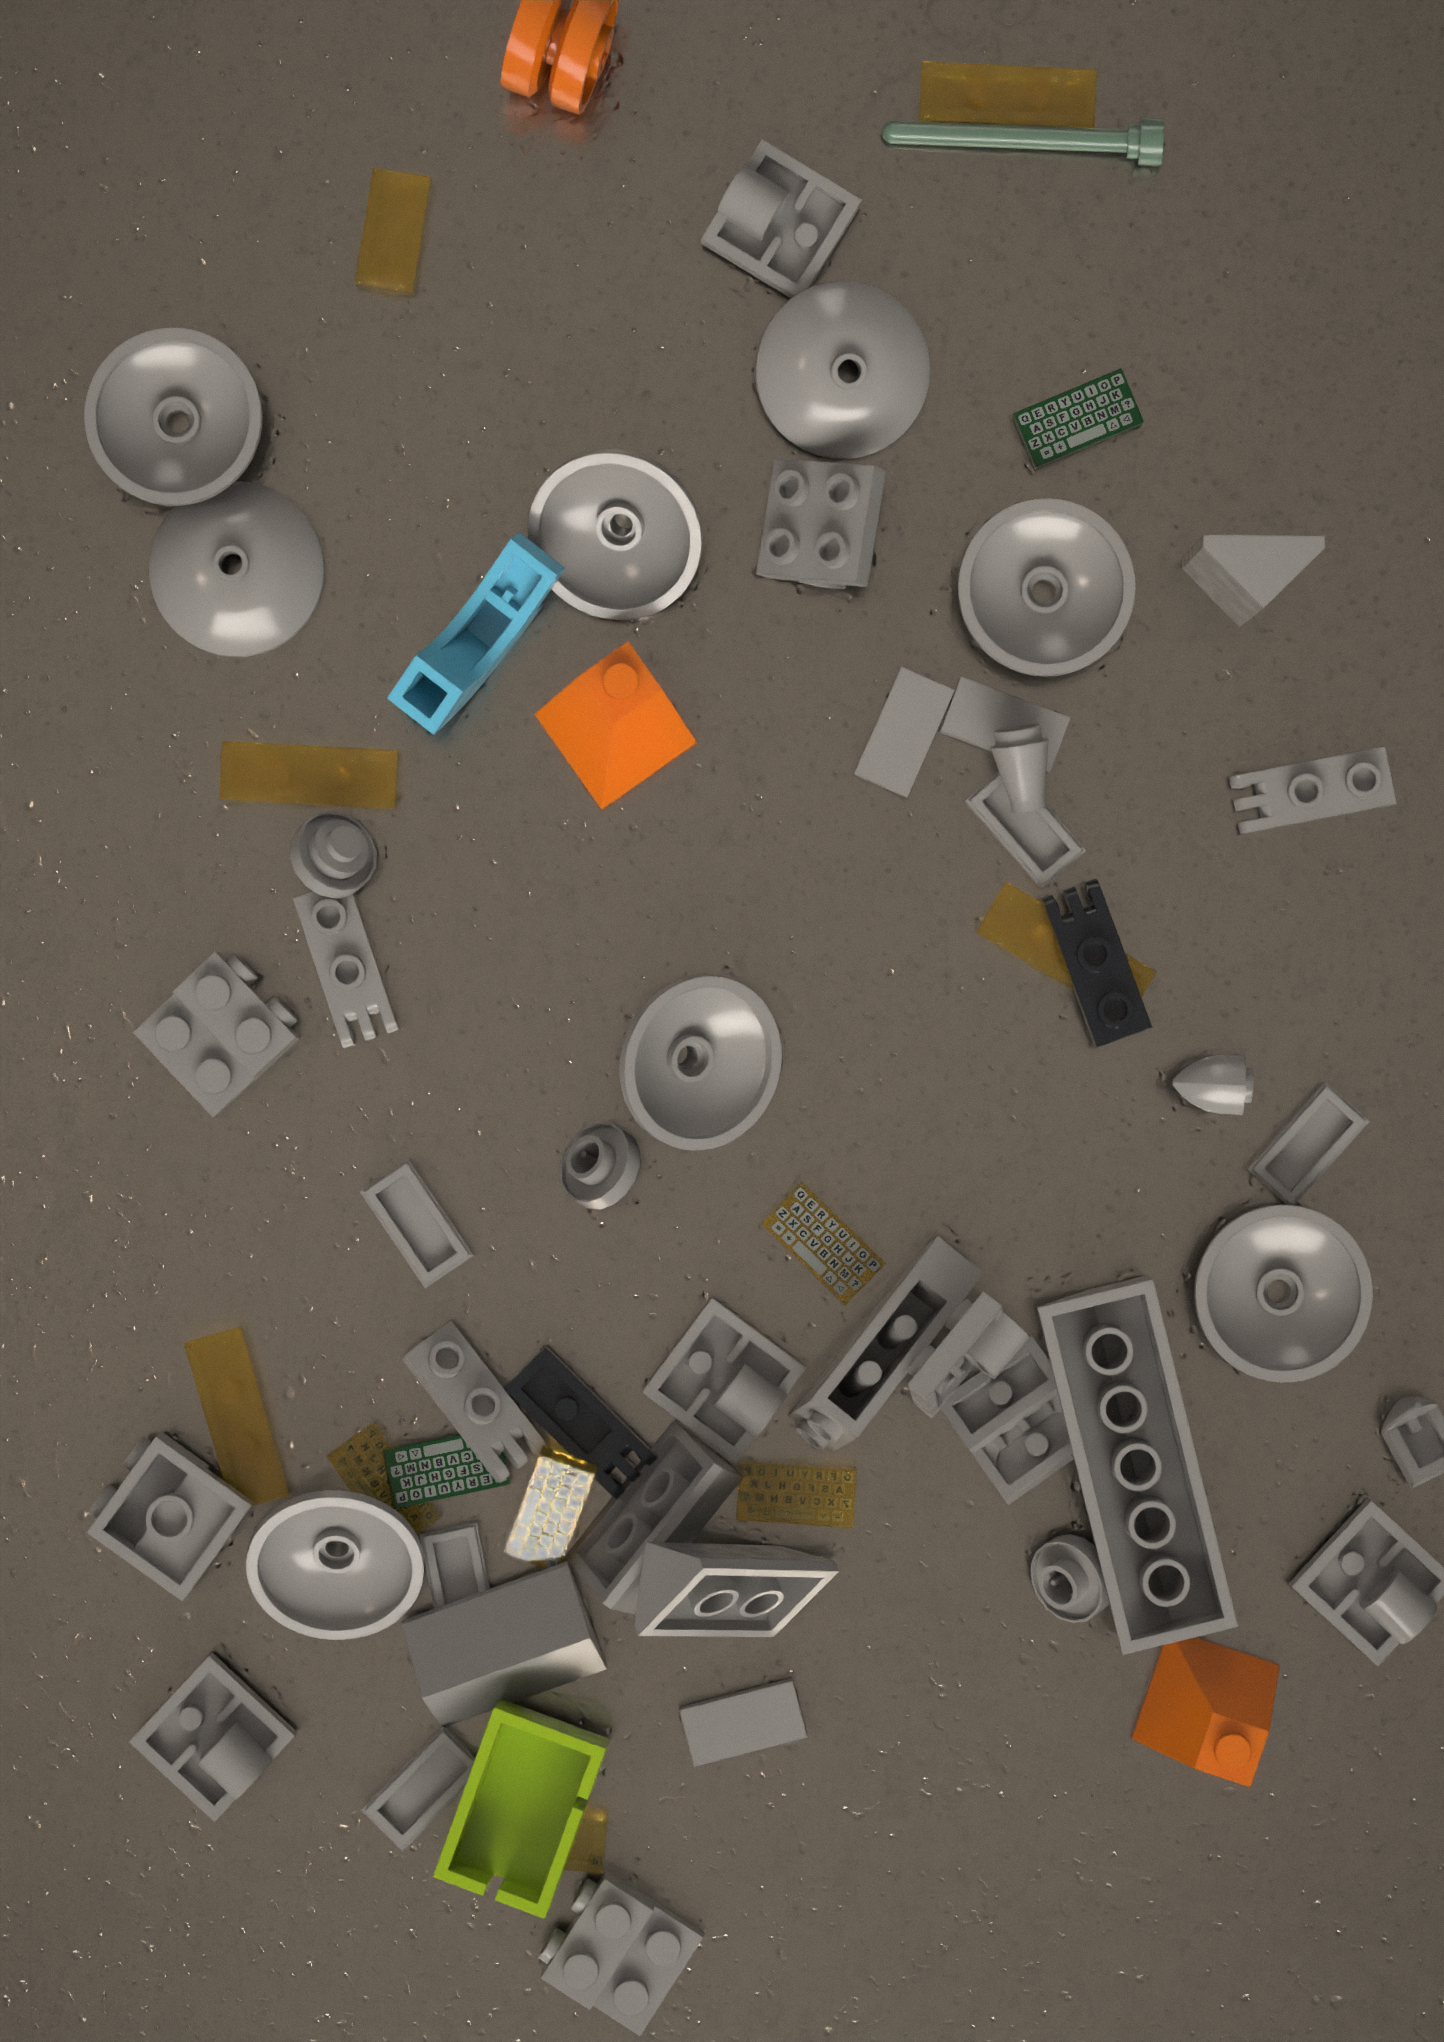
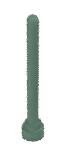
M1140 117L1139 123H1128L1127 129L891 120L884 124L882 137L890 144L1126 153V159H1137V165L1161 166L1164 146V118Z

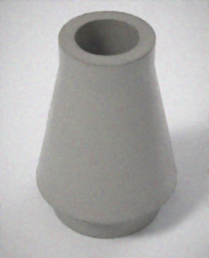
M1022 725L994 731L995 745L991 746L990 749L1008 794L1011 812L1023 813L1046 808L1045 786L1048 738H1042L1041 725Z

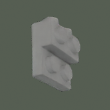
M214 952L173 991L174 994L133 1032L213 1118L217 1117L301 1038L292 1028L298 1021L296 1016L275 995L268 1001L260 995L251 985L258 979L257 975L236 953L226 958L222 953Z
M161 1432L152 1442L143 1436L130 1452L123 1466L131 1472L118 1490L108 1484L94 1502L88 1513L94 1516L96 1520L87 1533L183 1602L253 1506L254 1502L208 1470V1464Z
M605 1869L597 1883L588 1878L577 1893L570 1906V1909L577 1914L566 1932L564 1933L556 1928L543 1946L538 1956V1959L545 1963L542 1967L541 1979L590 2010L594 2006L641 2036L704 1938V1932Z

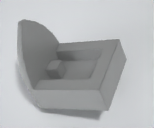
M1214 1055L1193 1062L1173 1078L1172 1085L1188 1102L1204 1111L1216 1114L1243 1115L1245 1103L1252 1102L1254 1088L1253 1068H1246L1245 1056Z
M1420 1396L1401 1398L1387 1415L1382 1424L1381 1434L1412 1489L1444 1473V1417L1438 1408L1437 1402L1433 1399Z

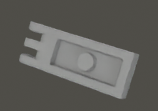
M1386 746L1229 777L1231 789H1243L1254 785L1256 793L1255 796L1233 800L1235 812L1259 808L1260 813L1259 819L1250 818L1238 823L1240 835L1397 804Z
M313 891L293 898L343 1048L355 1045L354 1033L349 1022L357 1019L365 1041L377 1037L371 1015L378 1012L381 1014V1021L387 1033L399 1030L355 893L351 896L335 899L321 896Z
M452 1321L404 1355L403 1362L497 1482L500 1483L510 1476L507 1467L498 1457L501 1452L517 1469L528 1462L526 1454L516 1442L518 1439L521 1438L535 1455L546 1449L543 1438Z

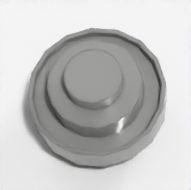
M334 811L316 813L296 830L290 842V860L295 874L306 887L321 896L335 899L351 896L370 880L376 868L377 851L371 835L361 823L347 814Z
M598 1122L581 1130L573 1137L565 1149L559 1166L560 1184L565 1194L589 1209L600 1210L618 1202L628 1193L636 1181L640 1168V1148L635 1138L615 1124Z
M1067 1534L1053 1538L1035 1552L1031 1562V1582L1036 1596L1053 1615L1071 1623L1084 1622L1100 1613L1109 1605L1095 1545L1083 1537Z

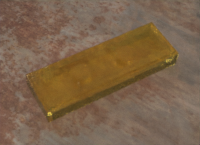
M922 61L918 121L1094 128L1097 70Z
M222 741L219 800L396 810L399 751Z
M1005 882L975 933L1074 992L1042 903ZM1126 954L1142 998L1157 972Z
M243 1326L185 1342L184 1346L223 1480L253 1501V1506L289 1496L291 1490Z

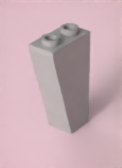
M939 1236L925 1245L789 1413L788 1416L799 1424L795 1428L796 1432L816 1449L823 1451L825 1447H828L832 1452L858 1438L906 1376L915 1358L932 1342L984 1272Z

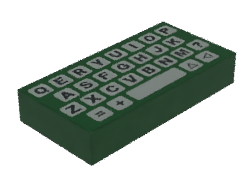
M1122 368L1029 406L1012 415L1034 470L1127 432L1144 423Z
M461 1435L382 1451L393 1509L510 1485L509 1476L500 1483L491 1476ZM501 1452L498 1457L506 1466L504 1453Z

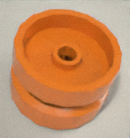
M521 0L506 47L500 79L501 88L530 98L542 88L552 67L548 86L551 105L580 115L584 112L605 66L614 36L620 0H574L571 9L572 0Z

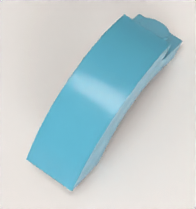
M518 532L509 540L480 585L459 613L428 646L414 657L387 699L434 735L468 702L505 658L541 610L543 600L566 568Z

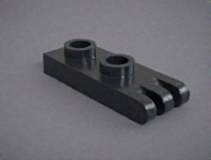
M1097 879L1085 882L1086 893L1092 903L1091 906L1083 908L1075 887L1063 890L1070 911L1069 914L1061 916L1059 905L1053 895L1042 898L1041 902L1093 1044L1097 1048L1152 1028L1100 884Z
M547 1346L504 1388L615 1499H618L625 1492L621 1483L610 1475L616 1467L633 1483L642 1475L626 1458L632 1450L642 1462L649 1466L658 1459V1456Z

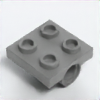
M761 139L747 164L740 168L730 183L719 204L718 212L701 238V244L789 298H792L799 292L812 287L860 208L862 199Z
M774 459L756 574L769 579L792 580L807 585L832 589H845L846 585L868 587L886 470L874 465Z
M984 1291L974 1303L969 1299H965L955 1309L945 1324V1327L950 1330L946 1338L937 1349L930 1344L927 1345L908 1369V1373L913 1376L908 1383L913 1403L930 1418L935 1416L974 1366L989 1377L996 1379L1029 1338L1028 1334L1016 1322L1003 1313L1002 1305Z
M711 1297L644 1387L642 1393L730 1459L737 1462L753 1439L761 1433L775 1415L788 1392L805 1371L806 1366L715 1298Z
M1367 1498L1288 1584L1374 1664L1379 1666L1400 1643L1405 1644L1417 1636L1436 1613V1604L1444 1596V1567L1373 1501Z
M211 1653L132 1737L129 1743L215 1822L253 1784L272 1760L295 1737L297 1731L216 1655Z

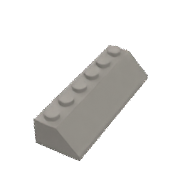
M1145 1275L1088 1289L1038 1306L1037 1310L1122 1655L1238 1627L1154 1280Z

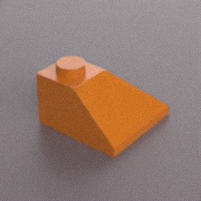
M629 641L579 675L534 714L601 810L697 743L665 692Z
M1200 1637L1162 1645L1131 1734V1739L1196 1770L1251 1788L1270 1731L1280 1665Z

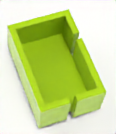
M500 1699L494 1706L433 1878L483 1896L491 1884L493 1876L501 1877L504 1880L497 1891L495 1901L545 1919L552 1906L589 1803L588 1798L594 1789L611 1739Z

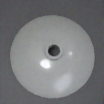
M853 281L821 283L807 288L790 298L768 322L758 344L755 359L757 393L771 423L787 440L797 447L818 456L834 459L863 457L882 450L895 442L917 418L927 396L930 381L928 347L921 328L912 314L903 304L887 292L868 284ZM850 359L856 363L858 375L853 381L846 383L840 379L838 367L844 360Z
M159 328L146 331L126 340L115 348L101 363L90 383L85 401V431L90 449L97 463L105 474L124 491L153 504L165 506L190 505L205 501L223 492L247 469L257 450L262 431V403L250 371L242 360L224 343L205 333L191 329ZM176 414H185L189 417V426L182 433H174L169 428V422Z
M620 449L594 450L565 461L543 482L534 498L529 513L528 539L566 568L552 587V590L571 606L596 617L611 620H631L646 617L663 610L679 598L687 589L700 564L703 551V527L694 499L684 484L670 470L655 460L635 452ZM624 514L628 516L633 526L629 528L619 526L614 519V515Z
M235 481L223 492L205 501L175 506L157 530L149 558V580L152 594L159 611L170 627L197 648L227 657H248L263 654L278 648L293 638L313 615L322 594L325 578L324 555L320 540L314 527L302 510L286 496L271 488L243 481ZM230 554L239 555L242 559L241 569L233 575L225 574L222 570V561Z
M1061 499L1028 500L1012 505L993 516L971 540L964 554L958 577L959 606L963 620L973 639L983 651L998 663L1014 671L1032 676L1045 677L1069 674L1097 661L1110 650L1122 635L1130 619L1135 601L1134 568L1128 550L1118 533L1108 522L1092 510L1074 502ZM1039 582L1048 583L1054 591L1053 599L1046 603L1037 601L1032 593L1033 586Z
M700 974L669 983L643 1004L625 1035L619 1064L620 1084L625 1103L641 1128L665 1144L692 1151L723 1146L749 1130L769 1105L776 1090L781 1071L782 1046L780 1034L775 1019L764 1001L750 988L735 980L717 975ZM686 1046L688 1052L687 1057L681 1064H679V1052L683 1047Z
M1271 1205L1260 1207L1238 1216L1215 1235L1207 1246L1197 1269L1194 1300L1197 1317L1204 1335L1225 1361L1236 1369L1258 1379L1281 1383L1297 1382L1314 1378L1329 1371L1353 1351L1365 1332L1370 1318L1373 1285L1368 1263L1362 1250L1353 1237L1340 1224L1326 1215L1309 1208L1294 1205ZM1275 1280H1283L1288 1288L1286 1297L1279 1302L1272 1301L1268 1296V1287Z
M315 1491L283 1502L261 1520L249 1542L246 1575L251 1592L262 1609L288 1629L319 1639H356L386 1629L403 1617L411 1608L420 1593L423 1583L424 1555L420 1540L414 1529L401 1514L387 1504L370 1496L350 1491ZM332 1541H341L343 1543H334Z

